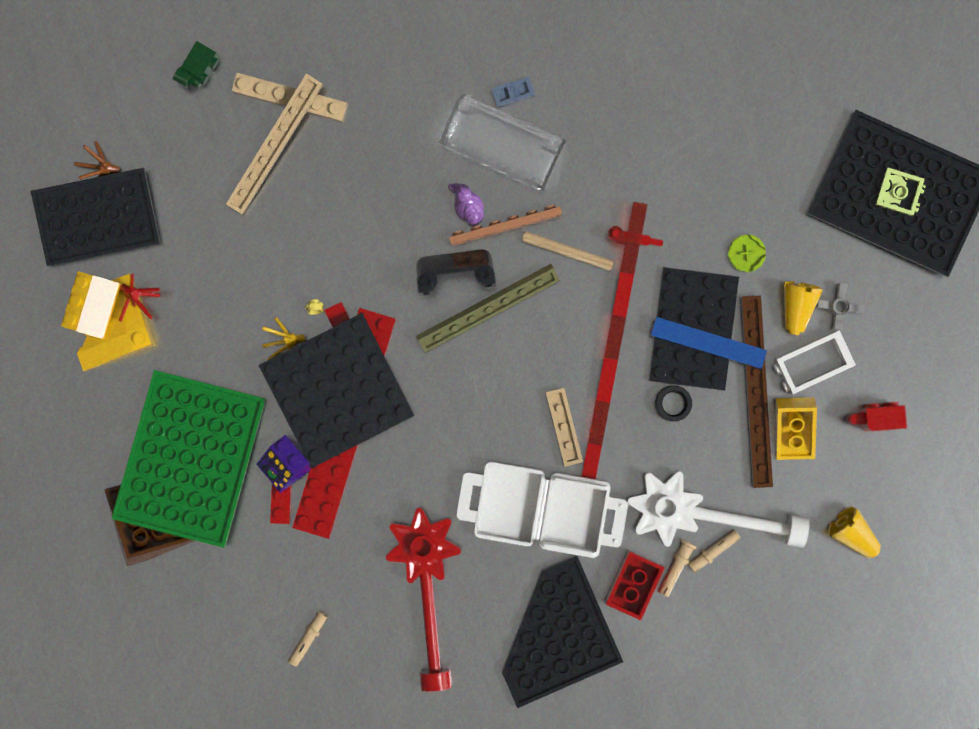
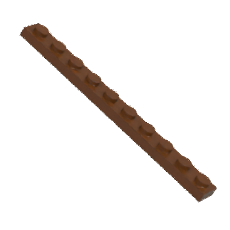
M761 295L742 296L744 343L764 349ZM764 360L762 369L745 364L753 488L773 487L766 366Z

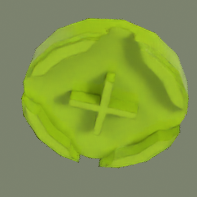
M745 234L738 236L731 242L727 255L733 268L740 272L748 273L762 266L766 259V249L758 237Z

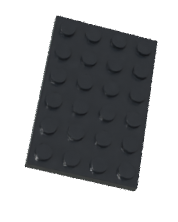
M145 168L30 191L47 266L161 243Z
M663 267L657 317L732 340L739 277ZM654 337L649 381L725 391L729 359Z

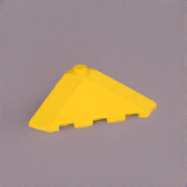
M130 274L111 281L129 286ZM121 290L118 293L105 339L86 334L85 336L87 337L83 346L77 352L83 371L156 345L145 314L137 304L135 307H132L131 302H129L123 320L119 321L126 301L124 292Z

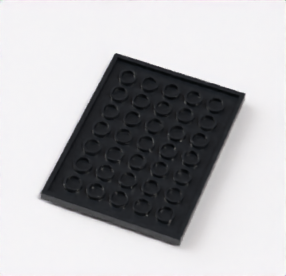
M855 110L807 214L948 278L979 212V164ZM887 168L924 178L923 185H926L925 188L922 186L924 193H920L917 202L920 203V206L916 205V208H919L918 212L915 211L913 216L875 205ZM903 177V180L907 182L908 195L901 199L900 205L898 203L890 204L910 210L918 182L906 180ZM890 179V188L886 190V192L890 191L892 188V182ZM898 186V187L895 189V194H896V192H897V189L900 188V187H902V186Z

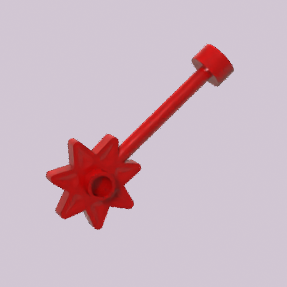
M418 507L411 526L398 523L390 525V530L399 544L386 555V560L389 562L406 563L408 583H413L420 575L429 669L419 673L421 691H442L452 688L450 669H441L432 575L438 580H443L445 577L443 559L459 555L461 548L445 539L452 523L450 518H445L431 524L423 508Z

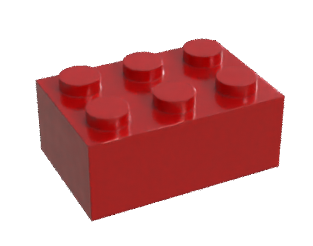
M628 550L604 603L641 621L665 567Z

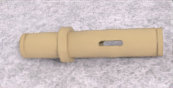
M733 529L706 551L702 550L701 554L689 562L688 565L696 573L706 564H711L714 558L741 539L739 534Z
M318 611L310 625L306 626L304 635L288 659V662L293 666H298L315 637L319 636V631L327 619L325 614Z

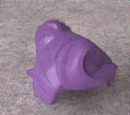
M449 184L448 187L456 195L454 208L459 218L466 220L471 225L479 223L484 217V206L481 198L474 192H471L465 184Z

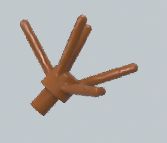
M97 141L94 144L99 156L86 145L83 148L99 161L98 165L74 162L75 166L97 169V171L79 176V179L98 175L97 177L104 174L109 175L110 172L119 173L120 170L119 166L111 165V162L105 160Z

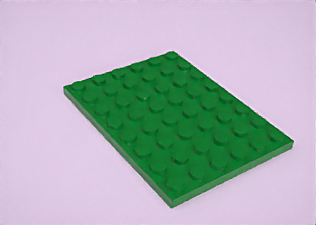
M154 370L111 519L225 548L266 399Z

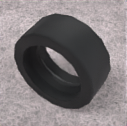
M677 385L668 386L657 394L655 408L663 419L670 422L680 421L690 414L692 398L683 387ZM671 392L679 393L685 400L683 411L677 415L668 414L662 405L664 397Z

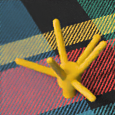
M275 317L274 320L284 333L267 327H262V330L281 336L283 340L266 343L262 347L285 345L267 359L269 360L279 355L286 349H291L293 346H296V343L305 342L304 334L295 335L294 333H289L280 320Z

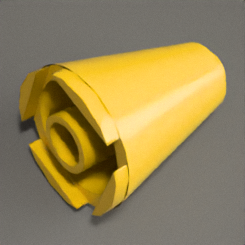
M784 281L785 329L789 330L788 333L800 335V332L805 331L823 288L803 282L801 284L796 283L795 285V281Z
M850 506L837 515L839 519L835 523L833 521L830 523L828 534L832 538L866 558H874L880 553L881 545L856 507Z

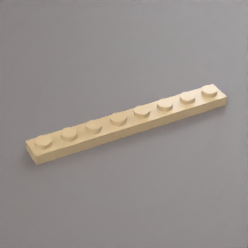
M306 73L226 205L240 214H244L323 86L321 82Z

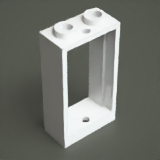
M840 330L775 359L776 364L773 365L776 373L782 376L783 382L781 383L785 392H789L790 395L856 366ZM832 340L843 366L795 387L784 361Z

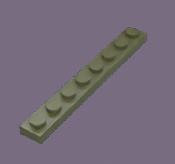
M549 264L416 335L426 353L560 280L552 264Z

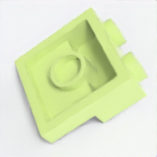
M887 168L875 205L913 216L914 212L919 210V208H916V205L920 206V203H917L920 193H924L922 186L924 188L926 186L923 185L924 178ZM903 177L906 180L918 182L910 210L890 204L898 203L900 205L901 199L908 195L907 182L903 180ZM890 179L892 182V188L890 191L886 192V190L890 188ZM898 186H902V187H900V188L897 189V192H896V194H895V189H896Z

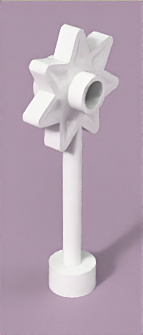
M679 471L675 472L665 483H662L651 473H646L644 475L646 494L627 499L629 505L642 513L635 527V532L640 535L657 530L665 546L671 545L677 528L696 532L698 526L693 519L785 535V545L800 548L805 547L808 538V517L790 515L787 523L695 507L703 501V496L683 492V473Z

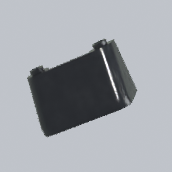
M480 249L420 258L416 264L419 295H430V291L435 289L438 284L437 275L472 270L475 271L476 280L486 285V288L496 287L493 260L490 252Z

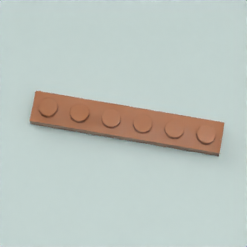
M550 205L544 207L545 211L537 213V210L526 212L524 217L519 218L518 215L508 217L506 222L501 223L500 220L490 222L488 227L482 228L479 225L470 228V232L464 233L463 230L452 233L453 236L449 237L451 246L562 216L561 207Z

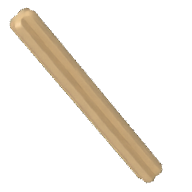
M527 231L523 234V242L608 271L613 267L614 262L604 257Z

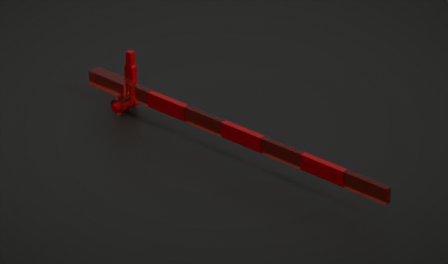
M633 201L627 231H623L619 226H613L607 233L610 241L625 247L581 477L596 479L640 245H663V240L654 239L642 234L648 205L645 203Z

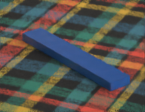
M656 317L650 335L762 369L767 353L765 349Z

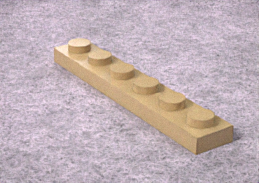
M236 73L232 88L234 93L285 107L296 91L292 87ZM317 95L307 113L343 122L347 102Z

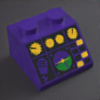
M286 435L272 444L256 464L280 493L311 470L309 462Z

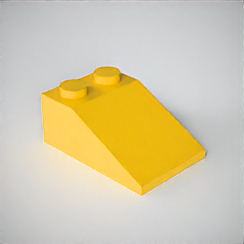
M814 397L776 398L777 460L815 459L817 405Z

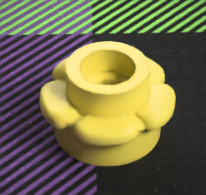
M317 299L310 300L305 309H307L309 315H317L323 312L322 307L324 304Z

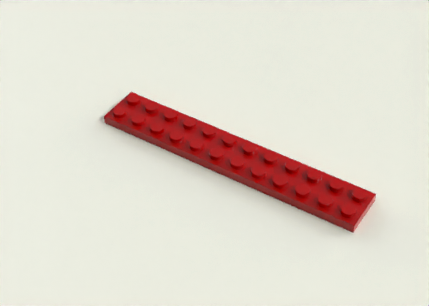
M359 308L357 315L363 313L385 357L396 319ZM358 445L315 466L309 471L292 528L327 539L330 538Z

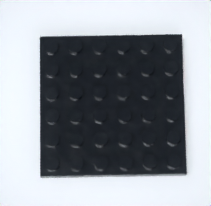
M363 313L258 365L311 469L414 416Z

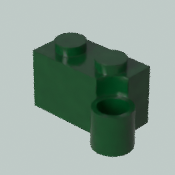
M196 41L182 66L176 70L173 80L186 88L190 84L198 88L201 85L204 86L209 79L208 74L210 70L215 69L219 62V55Z

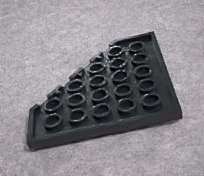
M577 555L541 571L502 670L517 708L623 663Z

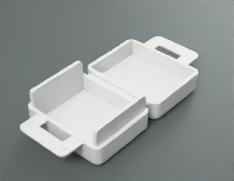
M490 461L485 465L484 475L465 473L463 475L457 518L463 521L474 522V534L478 538L522 546H531L536 539L540 540V547L545 550L595 558L600 553L601 545L619 547L621 545L628 503L623 499L609 497L610 484L604 480L558 472L553 473L550 480H546L545 473L541 469ZM473 485L481 486L478 511L469 510ZM607 509L615 510L611 535L603 533Z

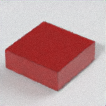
M342 302L324 310L332 327L350 319Z

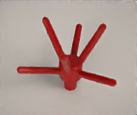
M131 274L129 286L122 284L120 290L124 292L126 301L119 321L123 320L129 302H131L132 307H135L137 304L147 317L152 319V315L138 298L140 296L160 297L159 293H150L158 292L160 288H135L134 274Z

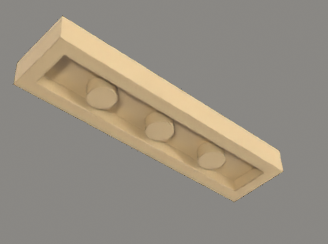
M561 388L545 392L564 467L582 463L583 459L565 389Z

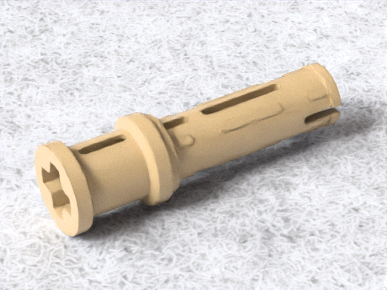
M684 539L680 541L682 544L678 552L673 555L675 560L660 589H658L659 593H664L667 597H669L684 565L690 562L689 557L693 550L697 548V546Z

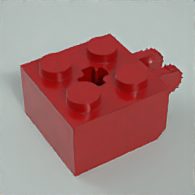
M899 402L883 403V407H880V403L864 404V408H860L859 413H851L846 419L850 425L860 424V428L864 431L907 428L905 405H899Z

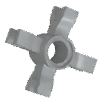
M840 283L837 285V297L835 300H818L816 308L828 309L834 314L833 330L843 329L844 314L848 312L864 313L865 305L850 304L846 299L848 284ZM837 302H842L844 304V310L842 312H839L836 309Z

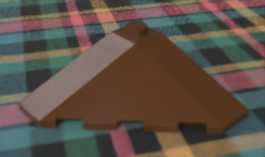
M121 485L104 489L111 515H113ZM113 519L127 566L149 560L195 541Z

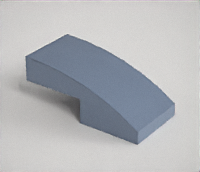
M529 76L492 88L497 107L536 95Z

